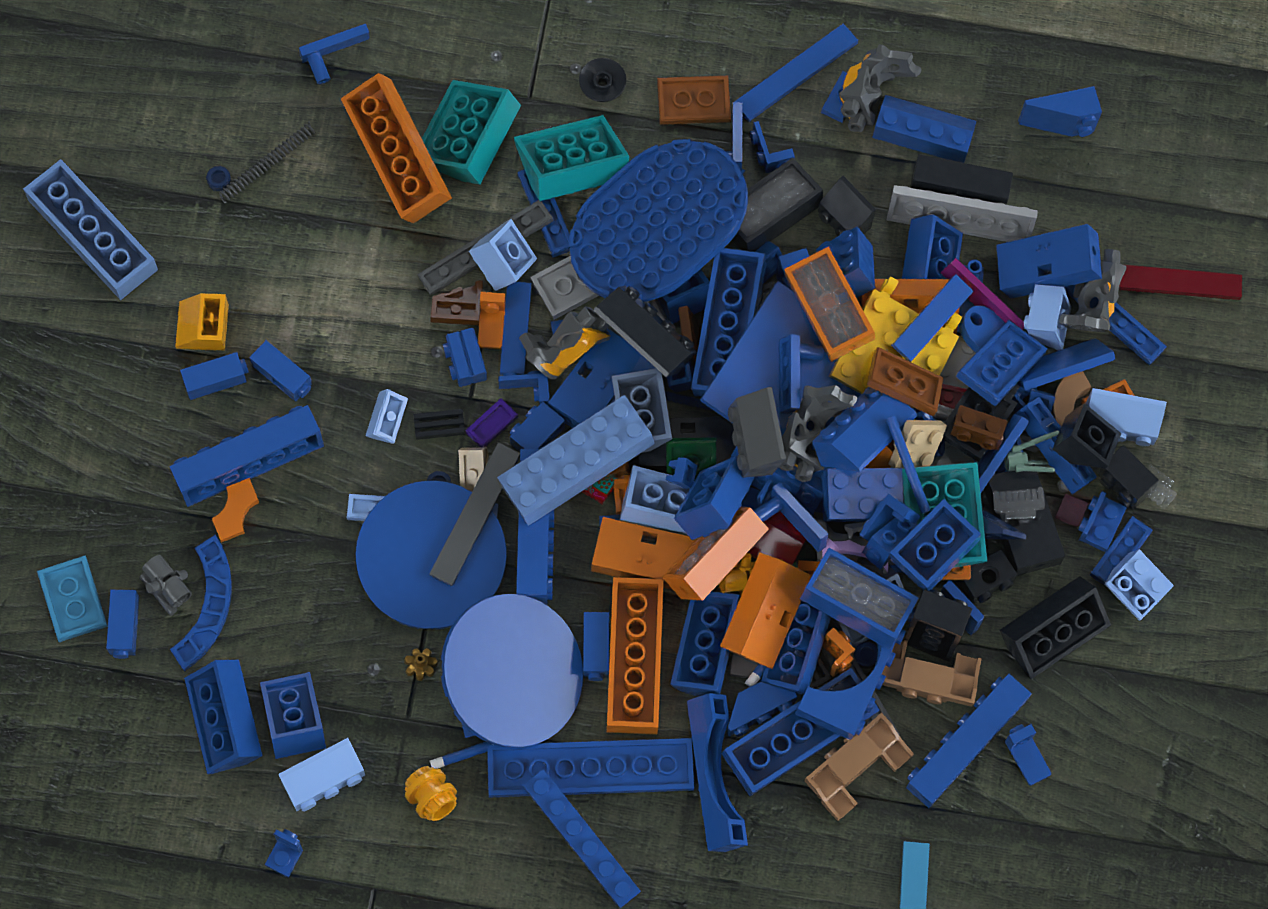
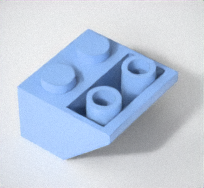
M1140 549L1128 553L1111 571L1105 582V585L1139 621L1174 586Z

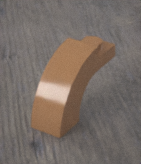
M1083 371L1064 377L1055 392L1051 414L1061 427L1065 417L1074 411L1075 402L1086 396L1091 389V385Z

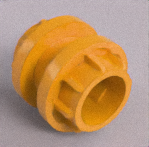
M429 766L421 767L413 772L405 782V798L410 804H417L416 812L421 818L438 821L451 813L457 804V790L452 783H444L446 776L441 769H434V767Z

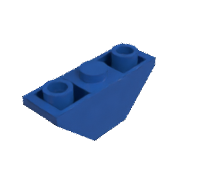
M759 682L738 693L727 729L728 736L730 737L735 734L739 737L750 730L749 726L757 722L759 725L772 719V714L778 711L782 713L794 705L797 699L796 693L763 682Z

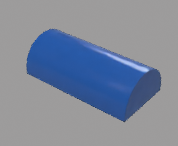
M710 592L703 601L690 600L670 683L673 688L695 696L721 693L730 651L720 647L741 598L740 595Z
M801 600L773 669L765 667L761 682L804 695L807 687L811 685L831 617Z

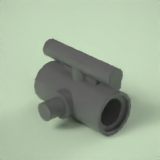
M156 555L145 563L142 568L144 573L140 575V580L146 586L147 592L152 593L170 616L178 610L177 607L185 603L192 595V592L183 583V580L188 577L187 571L184 569L180 571L173 570L161 555Z

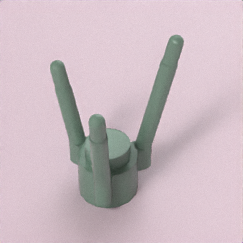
M1056 430L1023 444L1014 445L1004 459L1006 470L1016 472H1054L1055 468L1042 466L1049 465L1047 460L1028 461L1026 452H1021V450L1057 436L1060 432Z

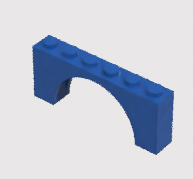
M858 584V586H859L860 588H862V589L868 591L869 593L872 592V591H870V590H868V589H866V588H864L863 586H861V585ZM916 608L912 609L906 621H911ZM901 629L890 650L877 643L878 654L872 673L858 685L842 691H822L808 686L795 715L849 740L855 734L860 735L865 721L861 720L864 712L870 713L876 700L872 697L875 688L880 690L886 677L882 672L885 666H891L896 653L892 652L895 643L900 645L906 631Z

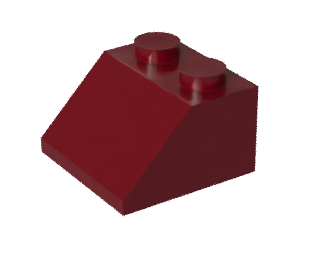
M779 511L763 522L769 530L747 553L757 560L760 552L793 566L808 544V541Z

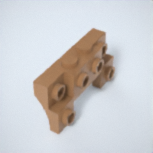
M901 641L900 645L895 643L892 652L896 653L891 666H885L882 672L886 676L882 685L896 688V691L902 692V695L907 698L915 699L917 696L927 698V702L932 704H942V702L950 701L971 707L974 705L981 658L975 659L957 653L953 668L905 657L908 641Z
M882 713L866 725L860 735L855 734L851 740L845 738L843 740L845 744L839 750L836 747L830 750L824 756L826 761L805 778L806 784L822 800L823 806L837 821L858 804L845 788L880 757L896 772L914 756V753L898 735L892 723Z

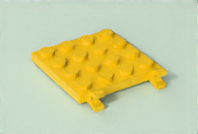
M891 276L884 280L880 291L876 289L871 291L862 309L875 332V340L838 358L829 377L860 394H863L865 389L869 387L867 386L873 353L876 348H882L903 358L891 345L919 315L917 312L890 298L899 282ZM954 313L911 363L940 376L959 338L953 331L960 323L962 316Z

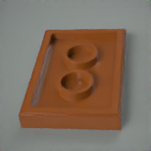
M728 75L657 78L660 125L731 122Z
M877 347L873 353L867 386L934 416L938 410L943 377Z

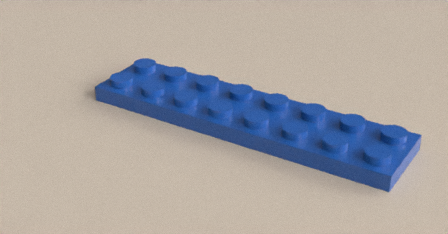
M692 738L537 743L520 748L487 745L489 798L530 796L523 788V785L542 769L545 770L564 795L694 791Z

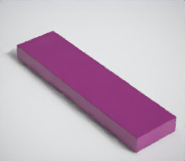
M955 258L941 271V274L946 279H951L953 275L957 274L973 290L968 299L975 306H985L993 310L1005 323L1010 320L1023 330L1024 322L958 259Z

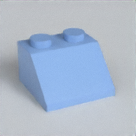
M512 219L484 236L469 250L473 260L478 264L495 291L516 282L537 260V257Z
M1035 284L1034 293L1029 295L1028 305L1031 308L1029 315L1025 316L1024 329L1039 343L1058 351L1062 350L1067 328L1065 325L1059 324V318L1061 314L1070 315L1071 311L1064 287Z

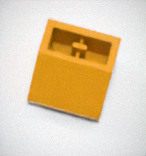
M201 293L179 301L176 349L225 351L229 307L226 294Z

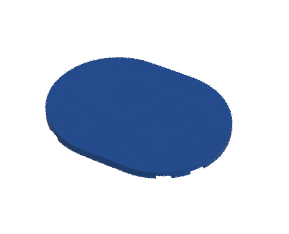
M690 139L673 140L672 143L661 146L655 145L638 154L586 200L576 215L577 219L573 229L570 230L569 247L571 263L581 281L592 292L603 298L608 297L620 286H631L640 294L638 298L643 302L663 297L679 288L728 245L741 227L747 210L748 191L745 178L739 166L727 152L716 145L708 142L691 141Z

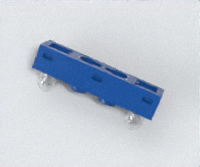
M1040 397L1026 404L1015 413L1029 421L1023 432L1026 431L1032 440L1056 430L1060 431L1061 426ZM1057 436L1035 444L1047 459L1048 464L1055 468V472L1060 477L1057 483L1059 491L1064 493L1070 491L1071 494H1074L1097 478L1090 466L1070 464L1052 449Z

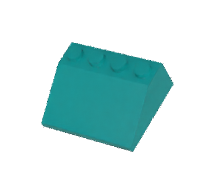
M452 80L422 137L439 172L463 182L481 184L521 107L509 89Z
M604 115L514 137V142L529 183L539 201L601 186L629 162L627 151Z
M978 463L915 467L931 511L944 499L981 533L980 541L953 568L987 562ZM903 468L904 504L920 515L916 522L919 524L931 511L921 514L907 474Z

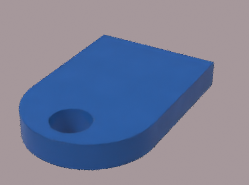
M973 306L962 315L959 329L966 344L977 353L1005 322L993 310L985 306ZM970 317L976 320L977 325L971 321Z

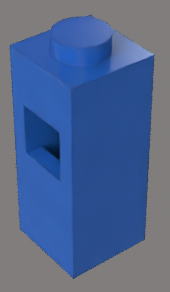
M267 340L249 357L251 365L295 402L300 397H305L311 390L312 382L310 376Z
M237 352L180 370L190 400L246 383L244 374L249 373L245 359L240 360Z
M136 590L110 591L106 649L114 658L126 659L128 655L136 654L139 595Z
M584 612L583 677H588L590 681H602L604 678L609 677V612Z

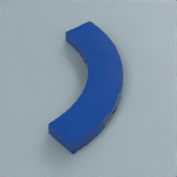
M216 535L195 547V551L202 562L206 578V592L200 617L188 634L170 649L184 672L198 662L214 644L221 633L230 609L232 597L231 571L224 549Z

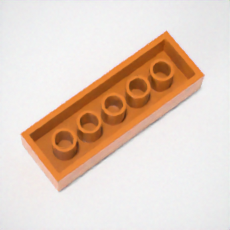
M378 73L341 98L401 219L414 224L452 199L390 78Z
M613 577L607 732L658 733L664 579Z

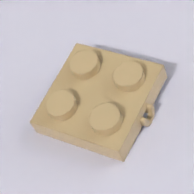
M906 420L902 435L914 467L931 466L947 427L942 421ZM894 443L895 449L889 465L893 468L903 469L902 461Z

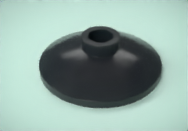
M597 58L591 60L582 68L579 75V85L582 92L589 99L597 102H609L618 98L623 93L626 87V74L621 65L616 61L608 58ZM604 81L607 85L600 86L598 83Z

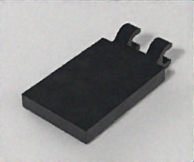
M1016 384L996 406L968 387L945 421L947 427L942 440L979 462L987 449L982 448L980 444L971 441L964 442L957 439L956 436L950 435L959 406L962 405L1007 420L1017 405L1012 399L1020 386Z

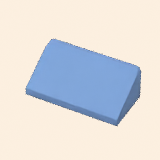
M388 389L380 391L366 436L394 444L408 398Z

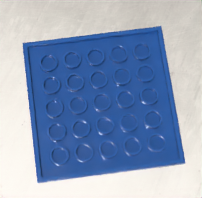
M779 281L775 283L700 399L701 402L729 421L728 408L736 398L772 387L781 436L786 430L789 416L795 411L780 413V339L794 334L800 335V343L822 346L792 290ZM825 350L821 361L800 358V403L804 387L807 385L815 388L836 385L842 392L854 395L857 398L862 394L829 377L837 359L831 362ZM832 416L827 421L825 428H827L835 420L836 417ZM808 421L806 424L809 431L814 428L812 421ZM824 467L823 470L814 472L813 476L822 480V472L826 469L834 468Z

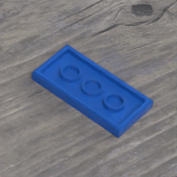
M1008 320L959 370L956 377L996 406L1046 353L1047 348Z
M1094 338L1042 356L1017 384L1024 390H1029L1111 362L1115 359V354L1113 350Z

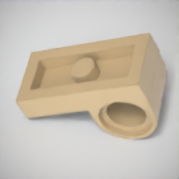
M461 448L458 450L461 487L471 492L473 491L489 461L487 448Z

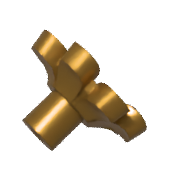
M416 648L412 650V656H406L404 659V663L410 665L406 669V674L412 676L416 673V680L422 681L425 673L429 677L434 675L435 671L432 667L437 666L438 661L436 658L430 657L432 652L426 648L420 653V650Z

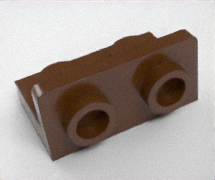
M960 405L950 435L956 436L957 439L964 442L971 441L980 444L984 449L998 451L1003 442L1007 420Z

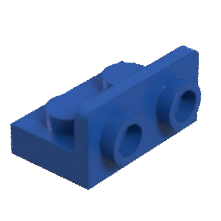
M1102 491L1099 497L1093 496L1088 507L1092 512L1089 518H1083L1078 530L1082 532L1079 538L1080 541L1106 552L1125 513L1126 507L1106 498V492Z

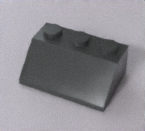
M767 387L736 398L728 408V418L730 422H733L734 427L733 443L737 446L739 453L737 465L739 470H742L743 478L772 475L786 459L772 387Z

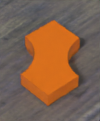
M250 478L226 487L228 492L227 503L224 509L212 518L221 543L245 534L243 526L245 515L250 508L259 503Z

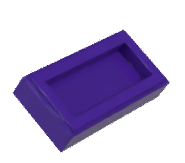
M500 398L465 430L466 434L480 448H485L518 418V414Z

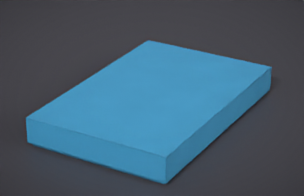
M86 555L37 571L59 642L108 627Z

